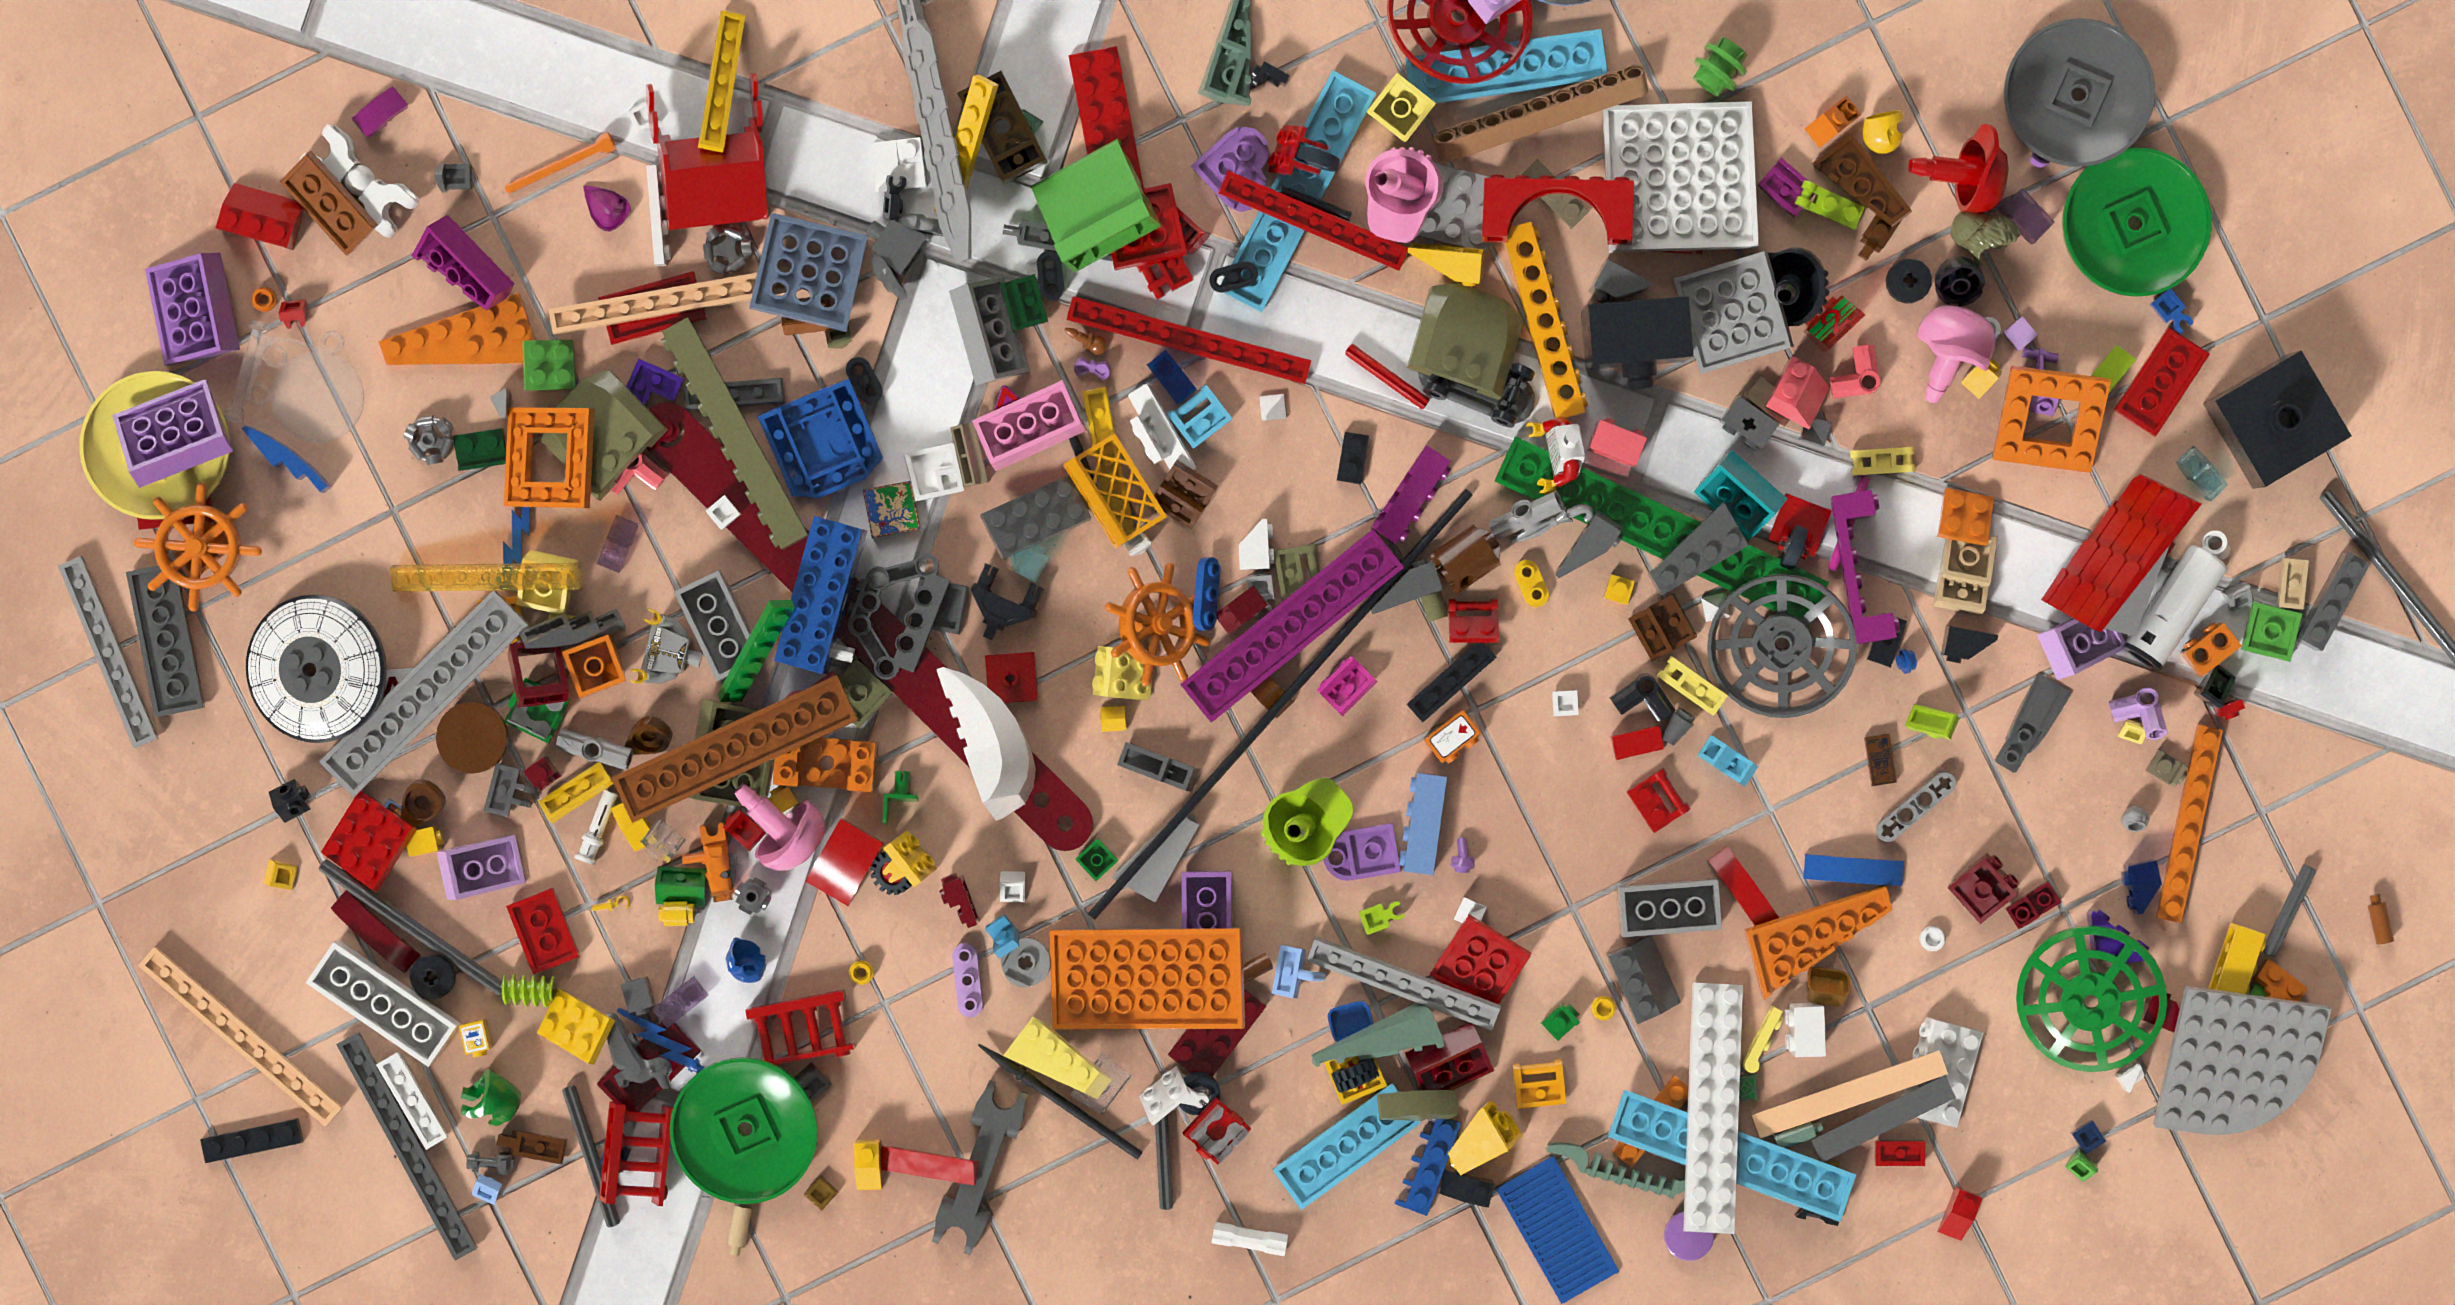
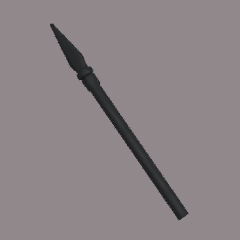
M978 1044L1005 1071L1015 1075L1016 1080H1021L1022 1083L1029 1087L1031 1086L1137 1160L1143 1152L1036 1079L1029 1071L1026 1072L1025 1067L1020 1068L1014 1061Z

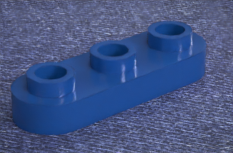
M1203 557L1197 564L1193 624L1199 631L1212 630L1217 621L1221 567L1218 560L1214 557Z

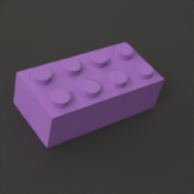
M1231 870L1182 871V929L1232 928Z

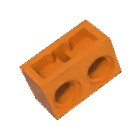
M2212 622L2202 630L2205 634L2198 639L2193 637L2183 645L2185 649L2180 654L2197 676L2206 675L2242 647L2225 623L2216 624ZM2217 633H2221L2224 636V643L2220 647L2214 643V637ZM2198 648H2201L2205 653V657L2201 662L2196 661L2194 653Z

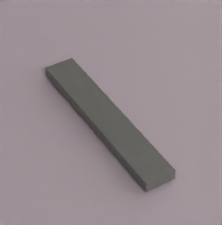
M1943 1076L1811 1140L1821 1162H1825L1955 1099L1956 1096L1946 1076Z

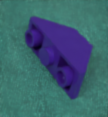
M2089 909L2087 912L2088 925L2109 927L2127 935L2130 934L2129 931L2119 924L2114 927L2109 923L2110 917L2098 909L2095 912ZM2089 935L2093 950L2104 951L2117 957L2125 946L2124 943L2106 936ZM2139 939L2137 940V941H2138L2141 945H2143L2147 950L2150 949V948H2149L2146 944H2144L2142 941H2140ZM2133 951L2126 963L2144 961V959L2136 951Z

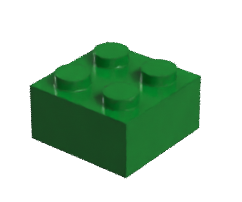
M1099 838L1075 858L1095 881L1100 879L1119 861Z

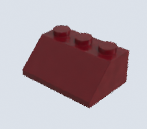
M1473 1023L1459 1026L1457 1029L1442 1035L1445 1047L1437 1048V1045L1433 1044L1422 1046V1051L1415 1052L1413 1048L1405 1052L1422 1090H1455L1495 1071Z

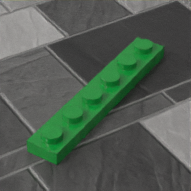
M769 600L717 693L720 702L735 703L743 701L795 608L792 600Z

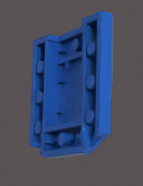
M850 378L831 384L758 415L760 424L791 496L821 498L866 479L883 459Z

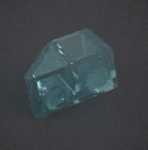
M1036 544L1010 556L1013 571L1037 583L1050 559V556L1046 555L1048 550Z

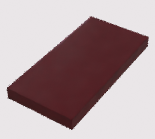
M669 1015L658 1024L667 1030L657 1034L692 1048L680 1054L694 1059L702 1051ZM644 1038L639 1042L640 1045L637 1046L644 1060L662 1057L660 1055L672 1051ZM667 1059L672 1065V1072L669 1075V1081H671L686 1066ZM615 1066L597 1083L599 1088L613 1102H620L626 1105L625 1109L631 1112H639L663 1089L655 1078L645 1083L631 1081L629 1087L621 1088L614 1075L620 1072Z

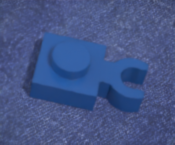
M2172 289L2166 290L2150 303V306L2164 323L2170 320L2173 321V328L2179 334L2184 332L2179 325L2181 320L2186 321L2189 326L2194 323L2190 316L2181 313L2186 306Z

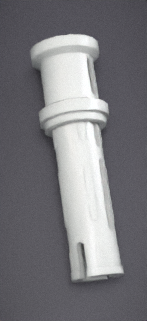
M603 790L588 833L582 835L583 842L579 853L574 856L575 859L591 865L596 864L595 857L599 846H602L604 843L602 835L618 794ZM605 805H606V808H605V811H604V813H603L602 819H601V821H600V824L598 825L599 820H600L601 815H602V812H603L604 807H605Z

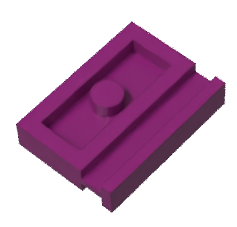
M1781 157L1757 186L1793 218L1803 209L1796 205L1795 201L1797 196L1800 197L1803 188L1801 186L1803 181L1808 180Z

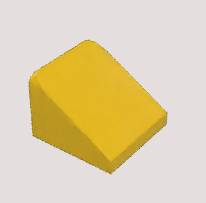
M269 860L264 884L271 887L293 890L298 866Z

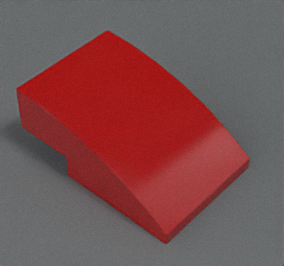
M841 818L805 882L849 906L884 842Z

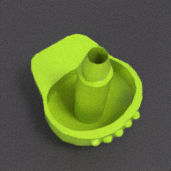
M1326 777L1317 778L1294 791L1279 794L1269 803L1264 812L1261 835L1266 839L1265 844L1271 847V853L1279 854V859L1286 860L1287 865H1315L1331 853L1334 842L1352 818L1354 812L1353 803L1335 781Z

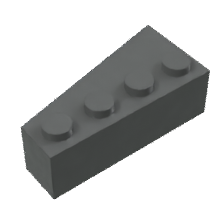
M1720 503L1715 510L1648 573L1659 595H1664L1749 546L1725 503Z

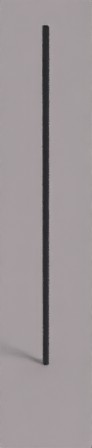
M1465 489L1400 562L1404 568L1370 595L1087 913L1095 920L1467 503L1473 496L1469 490Z

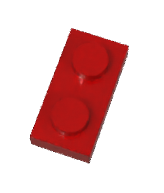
M1875 1140V1166H1925V1141Z

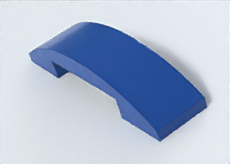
M1805 854L1803 879L1902 886L1904 861Z

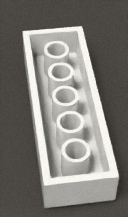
M340 940L332 943L306 981V984L428 1067L435 1063L459 1028V1025H461L456 1019L418 995L415 991Z

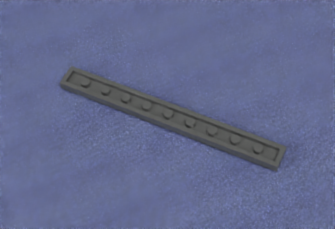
M358 1032L337 1043L339 1051L454 1260L456 1261L476 1250L478 1246L405 1113L376 1066L377 1062L361 1033Z

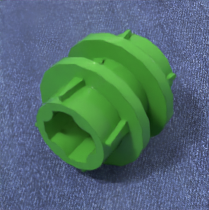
M1722 37L1716 45L1706 44L1704 49L1709 54L1706 60L1697 57L1694 61L1699 69L1693 76V79L1715 96H1719L1725 88L1733 91L1737 85L1731 78L1734 74L1744 76L1747 72L1742 66L1748 56L1747 53L1734 42Z

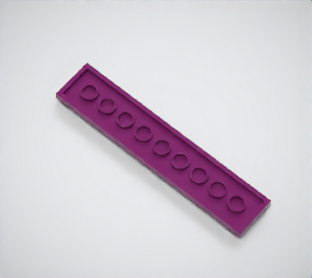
M1372 529L1180 685L1212 723L1404 568L1374 529Z

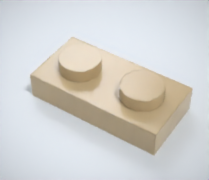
M2282 558L2277 607L2304 610L2309 560Z

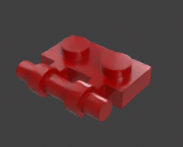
M1182 257L1136 266L1139 273H1143L1149 284L1147 288L1150 292L1154 293L1157 300L1166 296L1161 288L1168 283L1173 292L1194 281ZM1156 264L1163 274V277L1158 280L1151 269Z

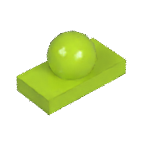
M1914 704L1905 727L1913 731L1925 733L1934 739L1945 738L1951 740L1960 717L1957 714Z

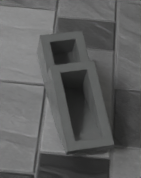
M1125 742L1117 764L1123 768L1188 792L1193 791L1200 769L1128 742Z

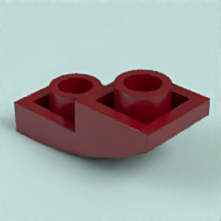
M2048 880L2009 905L2006 911L2017 928L2021 929L2040 918V915L2062 903V900Z

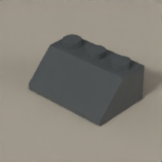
M1607 260L1602 264L1588 292L1592 293L1591 298L1600 303H1611L1643 293L1651 286L1652 282Z
M1648 935L1606 954L1637 1024L1654 1018L1681 1003L1652 935Z

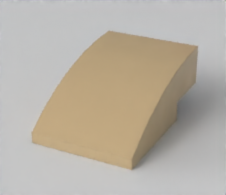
M1989 536L1986 546L1945 539L1934 595V607L1980 616L1986 610L1988 588L1992 579L1997 537Z

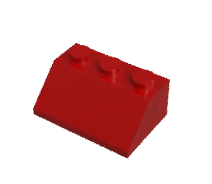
M234 183L222 203L216 229L293 250L304 209L295 199Z

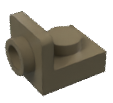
M2157 750L2145 771L2169 786L2175 787L2177 784L2180 785L2186 778L2188 772L2185 770L2188 766L2163 751Z

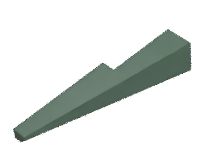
M1250 0L1230 1L1198 94L1220 103L1243 106L1251 104V75L1249 73V60L1251 59Z
M1415 1003L1311 1056L1312 1063L1318 1067L1320 1063L1329 1060H1336L1338 1064L1344 1063L1345 1058L1359 1056L1360 1060L1396 1055L1398 1051L1407 1048H1414L1416 1052L1422 1051V1046L1436 1044L1437 1048H1442L1445 1045L1431 1010L1425 1005Z

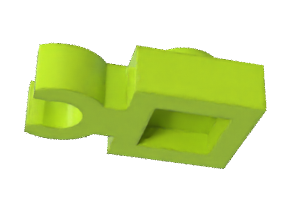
M1394 901L1390 903L1387 909H1383L1382 903L1358 911L1366 934L1369 935L1390 927L1389 919H1403L1405 917L1404 913L1399 915L1393 913V908L1400 905V902Z

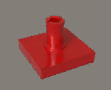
M1034 652L985 655L987 688L1004 703L1038 701Z

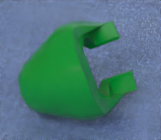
M486 1069L471 1087H463L462 1099L474 1101L479 1099L482 1094L483 1097L474 1107L462 1104L461 1114L471 1119L492 1114V1119L488 1121V1124L500 1126L504 1122L510 1121L516 1114L522 1099L521 1092L499 1074Z

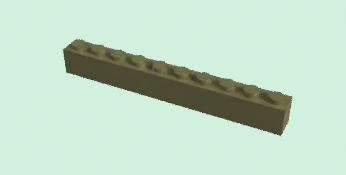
M687 317L662 331L664 338L661 341L667 352L672 351L676 360L673 363L680 374L685 373L688 379L685 382L687 389L691 395H697L700 401L697 404L698 409L703 417L708 416L712 422L709 428L715 439L720 437L724 446L721 447V450L727 461L732 459L736 468L733 469V472L738 481L745 482L748 488L745 494L750 503L756 502L760 510L757 512L761 523L763 526L768 524L772 531L769 537L775 548L780 546L784 550L808 537V532L691 320Z

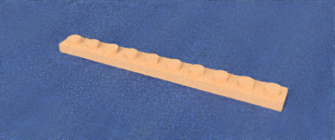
M792 267L780 268L779 270L785 273L789 272ZM757 273L548 309L553 335L748 301L752 298ZM775 284L772 287V292L776 296L786 293V288L782 284Z
M154 947L138 965L325 1127L341 1111L343 1106L158 947Z

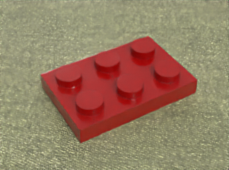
M554 888L506 906L533 975L580 957Z

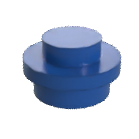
M1901 649L1899 655L1896 656L1897 667L1904 674L1910 673L1911 670H1915L1917 667L1916 656L1912 650Z

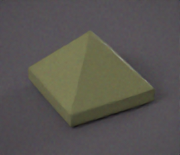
M849 325L846 332L836 329L825 331L828 348L843 349L852 341Z

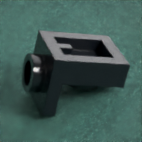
M1265 61L1262 66L1257 64L1251 74V78L1254 79L1252 86L1256 88L1263 75L1267 77L1266 81L1278 88L1280 85L1285 87L1290 79V75Z

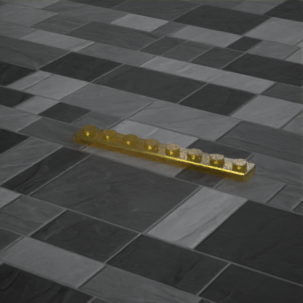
M581 563L392 565L389 568L393 592L580 590L584 587Z

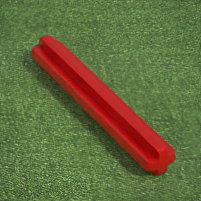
M1349 345L1345 351L1347 357L1420 409H1424L1430 401L1427 396L1356 345Z

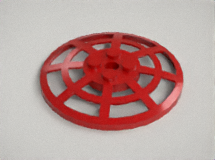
M1387 0L1388 24L1392 36L1402 53L1423 72L1446 82L1474 84L1491 80L1503 74L1522 55L1532 31L1533 12L1531 0H1521L1498 16L1500 18V26L1497 37L1484 31L1486 27L1485 22L1467 0H1421L1429 8L1427 18L1414 19L1416 0H1408L1407 19H1394V0ZM1522 11L1523 30L1520 42L1515 47L1503 41L1508 28L1507 14ZM1451 13H1460L1463 17V21H1454L1451 17ZM1430 28L1437 38L1432 47L1426 44L1417 29ZM1410 29L1416 43L1427 53L1422 62L1405 46L1397 30ZM1477 39L1491 46L1484 53L1472 57L1469 45ZM1445 44L1459 47L1462 59L1450 58L1440 54ZM1497 50L1511 56L1498 69L1486 75H1479L1475 64L1488 59ZM1435 59L1449 65L1465 66L1469 78L1449 76L1437 72L1430 67Z

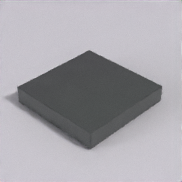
M919 577L918 588L923 585L925 578ZM950 583L932 630L960 635L969 586ZM923 590L920 592L918 597L920 603L928 604L931 602L932 594L930 591ZM914 613L911 626L919 627L923 623V618L919 613Z

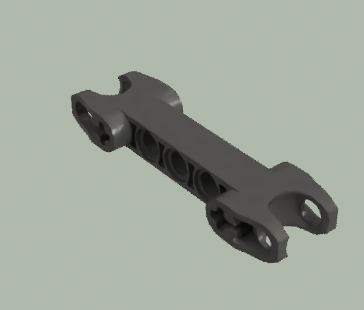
M989 1080L983 1094L978 1099L970 1120L971 1124L981 1127L970 1156L971 1160L979 1161L976 1185L961 1183L956 1199L943 1196L936 1215L932 1242L939 1244L946 1229L959 1227L964 1230L967 1236L964 1253L971 1255L976 1242L983 1234L990 1211L979 1208L1004 1135L1013 1139L1017 1138L1024 1119V1109L1028 1095L1027 1092L1021 1091L1013 1106L1001 1108L993 1099L996 1081Z

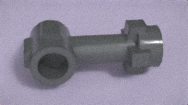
M473 1152L467 1155L466 1168L472 1169V1172H478L479 1167L497 1168V1174L509 1175L512 1174V1169H514V1158H512V1153L508 1152L497 1153V1158L480 1157L479 1152Z

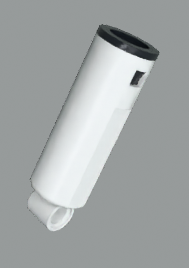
M2220 531L2208 532L2202 540V548L2195 545L2188 547L2144 613L2136 635H2130L2123 645V649L2154 670L2160 671L2227 571V566L2222 560L2229 556L2231 546L2226 536ZM2222 542L2220 549H2211L2213 543Z

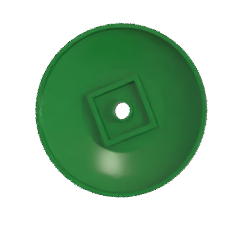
M2128 148L2114 159L2085 168L2071 186L2062 214L2064 242L2072 261L2079 271L2098 287L2108 292L2128 297L2155 295L2169 290L2185 280L2202 260L2207 250L2212 230L2210 203L2196 175L2175 157L2149 148ZM2135 216L2140 219L2141 227L2138 230H2132L2129 227L2128 221L2130 217Z
M739 1057L713 1063L699 1071L688 1081L678 1095L672 1110L670 1139L678 1164L685 1175L698 1188L726 1202L755 1204L784 1194L802 1178L810 1166L816 1151L818 1123L815 1109L807 1092L792 1075L770 1062L755 1058ZM748 1122L752 1126V1133H742L739 1128L740 1123Z

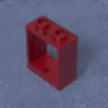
M522 640L509 644L508 660L518 708L567 702L569 686L561 647L526 648ZM553 653L559 683L524 687L518 657Z

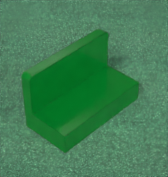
M658 866L655 879L656 904L663 905V902L688 901V904L694 903L695 907H705V887L707 881L705 873L707 869Z

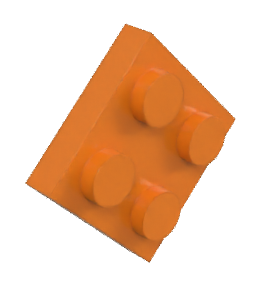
M1945 488L1937 537L1986 546L1989 538L1994 497Z

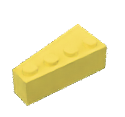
M1035 1017L1031 1018L1003 1055L1016 1063L1096 1099L1099 1098L1112 1081L1107 1074L1048 1024Z

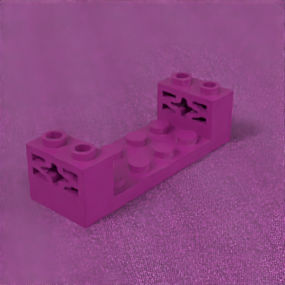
M1872 489L1832 496L1830 501L1849 614L1854 625L1856 644L1894 639L1897 637L1896 633L1900 632L1898 617H1893V613L1863 617L1862 613L1866 612L1864 597L1859 598L1858 589L1862 588L1860 573L1855 574L1854 564L1858 563L1856 548L1851 549L1850 540L1854 539L1852 524H1847V521L1874 517L1876 511L1880 509L1877 494L1873 495Z

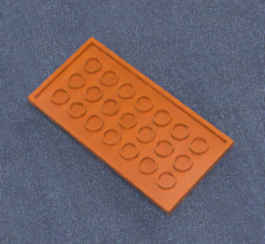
M1242 928L1049 930L1052 1029L1245 1028Z

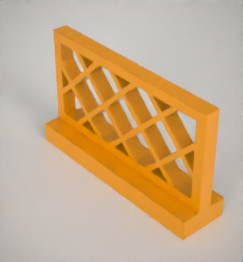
M1115 433L1063 465L1115 549L1167 517ZM1113 441L1118 449L1116 458L1102 455L1104 445ZM1100 448L1099 454L1093 453ZM1120 454L1122 455L1124 460L1119 459ZM1086 456L1098 458L1095 471L1085 469L1080 460ZM1101 459L1115 462L1112 475L1098 472ZM1118 463L1128 465L1131 470L1129 479L1115 476ZM1089 474H1093V475H1094L1093 480L1091 479V477H1090ZM1133 475L1135 476V478L1137 479V481H1133V480H1132V479H1133ZM1097 476L1111 479L1108 492L1098 490L1095 485ZM1114 480L1128 483L1125 496L1112 493ZM1131 484L1142 487L1144 491L1142 500L1128 497ZM1102 495H1106V496H1107L1106 501H1105V499L1103 498ZM1146 496L1148 497V499L1150 500V502H1146V501H1145V500H1146ZM1110 497L1124 500L1121 513L1111 511L1109 507ZM1127 501L1141 504L1138 517L1125 514ZM1144 505L1154 507L1159 516L1152 521L1143 519ZM1115 516H1119V517H1120V521H1119V522H1118V520L1116 519ZM1124 518L1137 521L1135 531L1128 536L1122 528ZM1140 522L1147 523V524H1145L1144 526H1142L1141 528H1139V527H1140Z

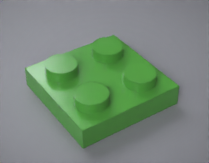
M573 340L522 341L524 391L573 390L575 388Z
M2252 602L2241 650L2291 662L2302 613Z

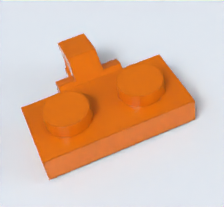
M2269 958L2262 963L2253 978L2254 981L2264 987V992L2267 993L2266 997L2300 1002L2308 989Z

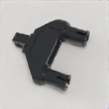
M985 563L977 583L972 584L970 590L984 616L983 623L987 624L983 637L993 640L997 629L1003 631L1005 626L1036 618L1038 614L1036 607L1045 589L1038 586L1035 595H1033L1037 585L1030 583L1022 603L1019 602L1017 604L991 593V586L1000 569L993 567L988 576L991 565Z

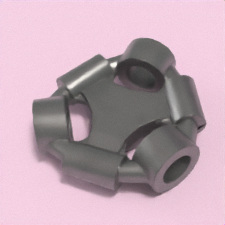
M716 225L706 233L707 237L705 244H703L704 260H707L709 263V269L725 275V273L731 271L735 273L747 264L746 260L750 255H753L751 239H748L743 234L744 231L731 225L728 227ZM725 233L726 239L718 245L712 243V241ZM741 240L743 256H739L736 253V242ZM716 256L724 257L729 261V264L725 266L714 261V258Z
M434 415L419 417L413 424H408L404 433V439H407L410 445L408 449L418 460L422 459L427 465L442 463L447 454L450 455L454 439H452L454 427L444 417L435 418ZM434 425H436L437 429H438L443 435H445V437L441 438V437L435 432V430H434ZM420 428H421V429H422L421 439H420L419 442H414V441L417 439L418 434H419V430H420ZM439 448L440 453L426 456L427 449Z

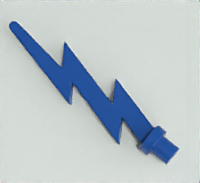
M522 507L521 519L512 510V549L503 541V572L500 574V577H502L500 587L510 589L512 580H515L516 575H513V559L520 566L522 565V529L530 536V507Z
M622 1008L617 1009L619 1014L647 1030L635 1035L672 1050L660 1056L688 1067L691 1073L693 1071L698 1073L705 1068L700 1064L698 1058L694 1060L680 1054L692 1048L657 1034L667 1029L633 1013H628V1011Z

